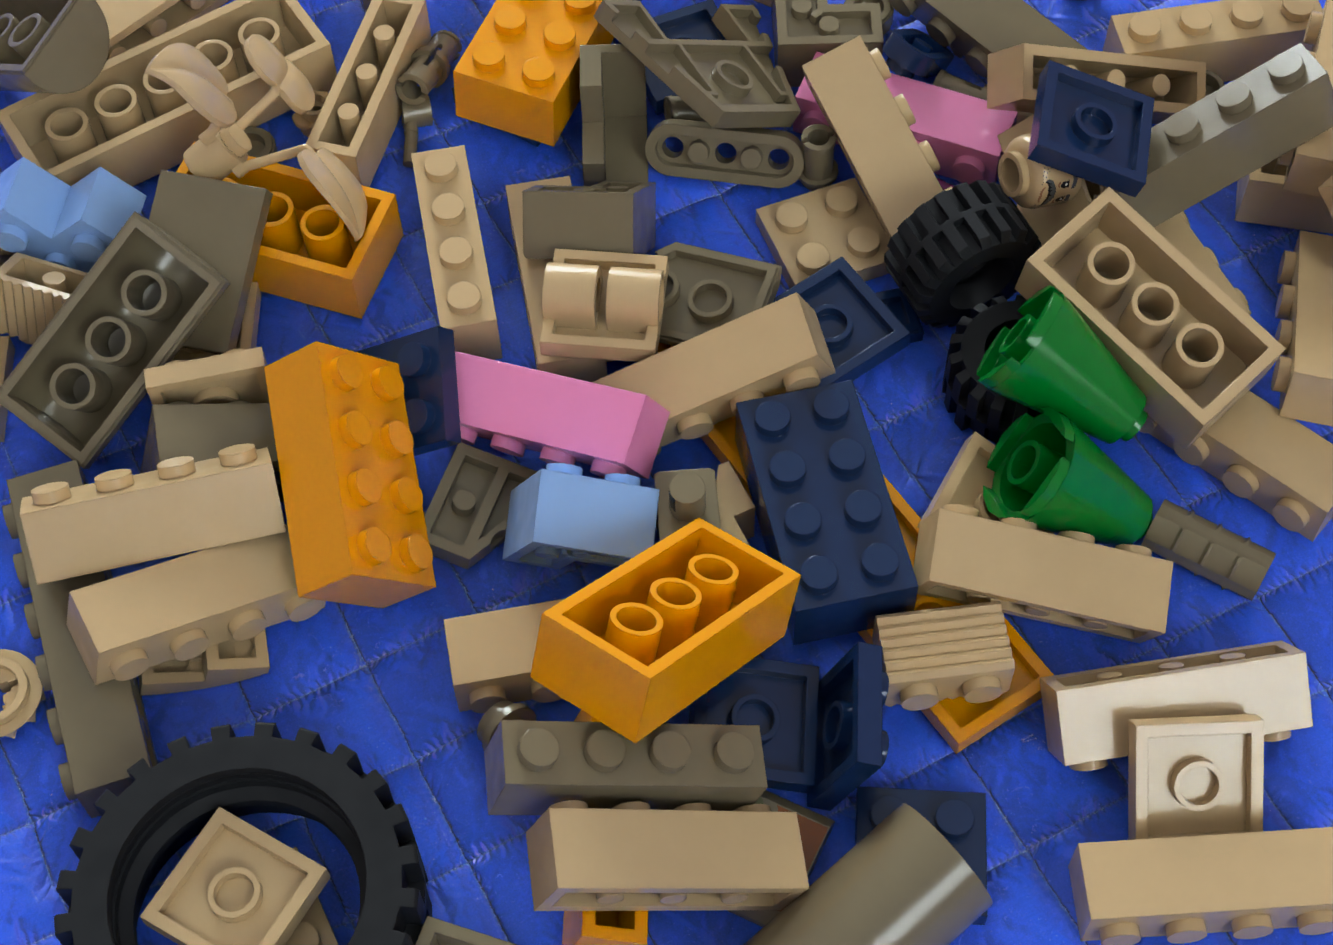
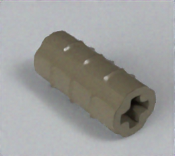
M1166 499L1161 504L1141 546L1151 549L1153 553L1193 572L1194 576L1200 575L1220 585L1222 590L1228 589L1250 601L1253 600L1276 553L1252 542L1250 537L1244 538L1223 528L1222 523L1217 525L1195 514L1194 510L1188 511Z

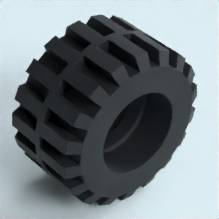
M976 180L969 185L965 182L954 186L950 190H944L916 208L897 228L898 232L890 238L887 244L889 249L884 254V262L887 265L886 269L921 322L925 325L931 324L934 328H942L947 325L948 327H954L962 316L970 317L971 308L983 303L990 307L992 298L1005 296L1007 300L1017 292L1015 286L1026 260L1042 245L1035 231L1012 199L1004 193L999 184L995 182L988 184L986 180Z
M1016 295L1015 301H1007L1005 296L992 298L990 307L980 303L971 308L970 317L962 316L956 324L955 334L951 335L942 392L946 393L944 404L948 413H956L954 423L961 431L970 428L973 430L972 434L976 431L984 438L995 442V445H997L1002 434L1017 418L1025 413L1033 417L1041 414L986 389L978 381L980 377L976 375L984 354L1002 328L1006 326L1011 330L1024 317L1018 312V309L1027 301L1022 295Z

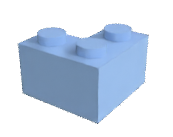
M22 157L0 173V248L11 253L18 252L88 273L134 211L141 214L147 196L101 166L70 186L25 157Z
M549 463L546 465V469H540L511 490L502 560L561 569L574 561L618 567L654 545L660 489L640 486L641 479L633 475L610 473L606 474L604 479L582 476L583 469L576 465Z

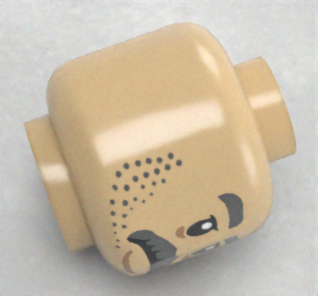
M1031 133L1020 135L1011 140L998 164L1000 186L1008 197H1011L1019 206L1028 209L1062 204L1075 198L1082 187V178L1027 159Z

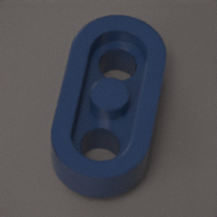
M913 28L894 29L882 47L883 52L889 57L886 61L887 66L896 74L913 79L915 74L925 78L937 76L940 70L947 69L954 58V54L947 47L940 45L930 35Z

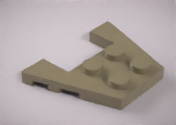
M602 0L594 14L597 22L713 128L791 127L801 112L783 68L777 65L775 68L773 67L768 55L773 48V44L768 34L761 33L760 35L757 29L761 16L754 5L721 4L711 20L726 40L669 39L643 4L637 0Z

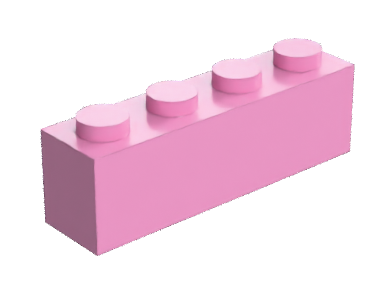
M816 51L813 60L824 53ZM891 73L892 77L884 80L893 97L902 93L908 102L916 120L915 124L909 126L916 141L919 144L927 140L939 161L941 169L934 172L935 174L958 180L961 183L967 182L968 185L976 180H986L988 184L997 182L998 164L1003 155L997 135L1016 125L1017 111L987 109V100ZM804 76L795 95L801 112L793 123V131L801 134L806 127L813 124L829 126Z
M455 351L461 442L474 445L476 438L481 437L491 440V448L509 455L523 457L525 449L541 452L539 459L546 463L574 465L575 461L589 464L591 465L590 472L602 478L606 474L620 473L649 479L670 414L667 409L649 396Z

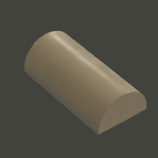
M0 0V91L68 94L80 91L90 85L101 73L106 63L110 43L107 21L96 0Z
M134 211L1 385L0 404L72 460L77 459L83 469H89L147 394L143 369L162 366L171 362L231 283L184 244Z
M902 803L809 886L810 889L793 900L744 945H949L992 906L993 901L981 880L948 840L911 806Z

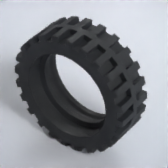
M256 722L254 736L236 737L230 724L210 728L212 741L195 747H191L186 737L183 736L167 743L172 756L156 766L150 768L144 758L128 768L127 772L132 778L133 783L118 797L106 789L93 804L101 815V819L93 831L78 827L69 846L80 861L76 871L60 870L56 891L69 906L68 913L54 916L55 936L62 945H138L136 932L138 917L144 898L155 877L166 862L183 845L200 834L218 807H221L237 817L269 812L299 815L323 824L336 835L347 849L355 864L360 886L359 918L348 945H416L426 917H432V903L426 887L428 878L409 819L402 804H395L385 779L376 769L372 770L368 775L365 774L357 753L343 744H339L333 754L326 752L321 737L317 732L300 728L295 741L282 739L276 723Z

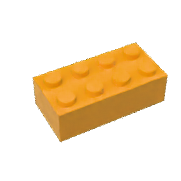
M496 0L453 70L456 116L554 147L581 99L580 45L611 44L614 36L597 22L594 17L602 0Z
M248 155V159H247V160L254 159V158H256V157H252V156H249V155ZM183 159L176 172L193 175ZM275 163L251 170L241 178L236 177L233 172L226 176L222 181L265 188L273 194L252 282H258L260 291L362 319L404 235L396 194L361 185L367 200V219L363 236L355 242L345 223L310 182L302 169Z
M315 341L265 366L264 371L298 597L386 608L435 588L436 581L432 564L433 553L428 540L423 511V494L419 487L413 452L414 441L409 428L404 399V382L400 375L399 364Z
M699 517L544 611L541 616L530 678L636 744L785 636L801 574Z

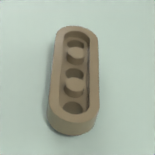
M666 119L652 129L645 144V154L649 164L657 172L667 176L784 188L795 183L800 178L804 169L801 141L794 134L782 130L764 128L721 129L713 128L707 122ZM669 137L680 139L683 143V150L679 152L669 150L665 140ZM722 143L731 144L736 150V155L731 158L721 156L718 152V145ZM775 149H782L787 152L789 160L783 164L775 163L770 157V152Z

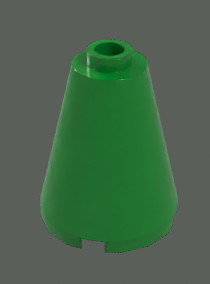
M1051 285L1040 289L1018 309V312L1024 317L1011 330L1004 326L995 337L977 369L976 375L980 377L978 381L986 389L1041 414L1043 411L1039 407L1046 406L1061 412L1085 434L1107 444L1114 443L1120 438L1123 441L1130 440L1139 432L1148 417V413L1143 410L1147 401L1146 396L1066 296Z
M1048 406L1039 407L1043 411L1042 414L1033 417L1025 413L1017 418L1002 434L987 464V468L995 472L992 489L983 485V498L989 512L1000 519L1010 517L1025 519L1037 524V529L1054 533L1062 531L1084 532L1094 536L1096 542L1114 546L1133 544L1146 535L1153 520V504L1150 496L1065 414L1055 411Z

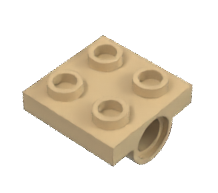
M555 248L553 262L547 263L543 279V322L539 340L541 355L639 362L657 354L669 272L668 256Z

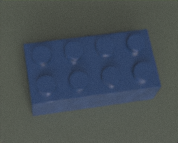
M848 380L736 403L735 442L752 502L755 506L767 554L774 560L801 574L788 623L793 645L873 629L876 615L914 611L919 585L853 381Z

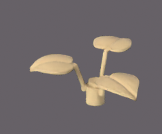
M252 34L244 42V53L248 62L258 76L271 88L239 121H237L234 102L227 96L228 85L226 80L213 63L198 49L186 43H174L166 46L153 57L146 67L145 73L168 84L197 112L211 122L210 126L198 136L199 140L183 154L184 161L193 175L223 180L233 172L236 177L241 178L251 170L297 157L299 165L307 178L345 223L354 237V241H358L363 236L368 208L363 188L345 164L326 148H320L315 152L308 144H301L247 160V152L252 149V144L244 130L279 95L297 114H306L315 104L314 90L308 79L298 67L284 57L273 43L259 34Z

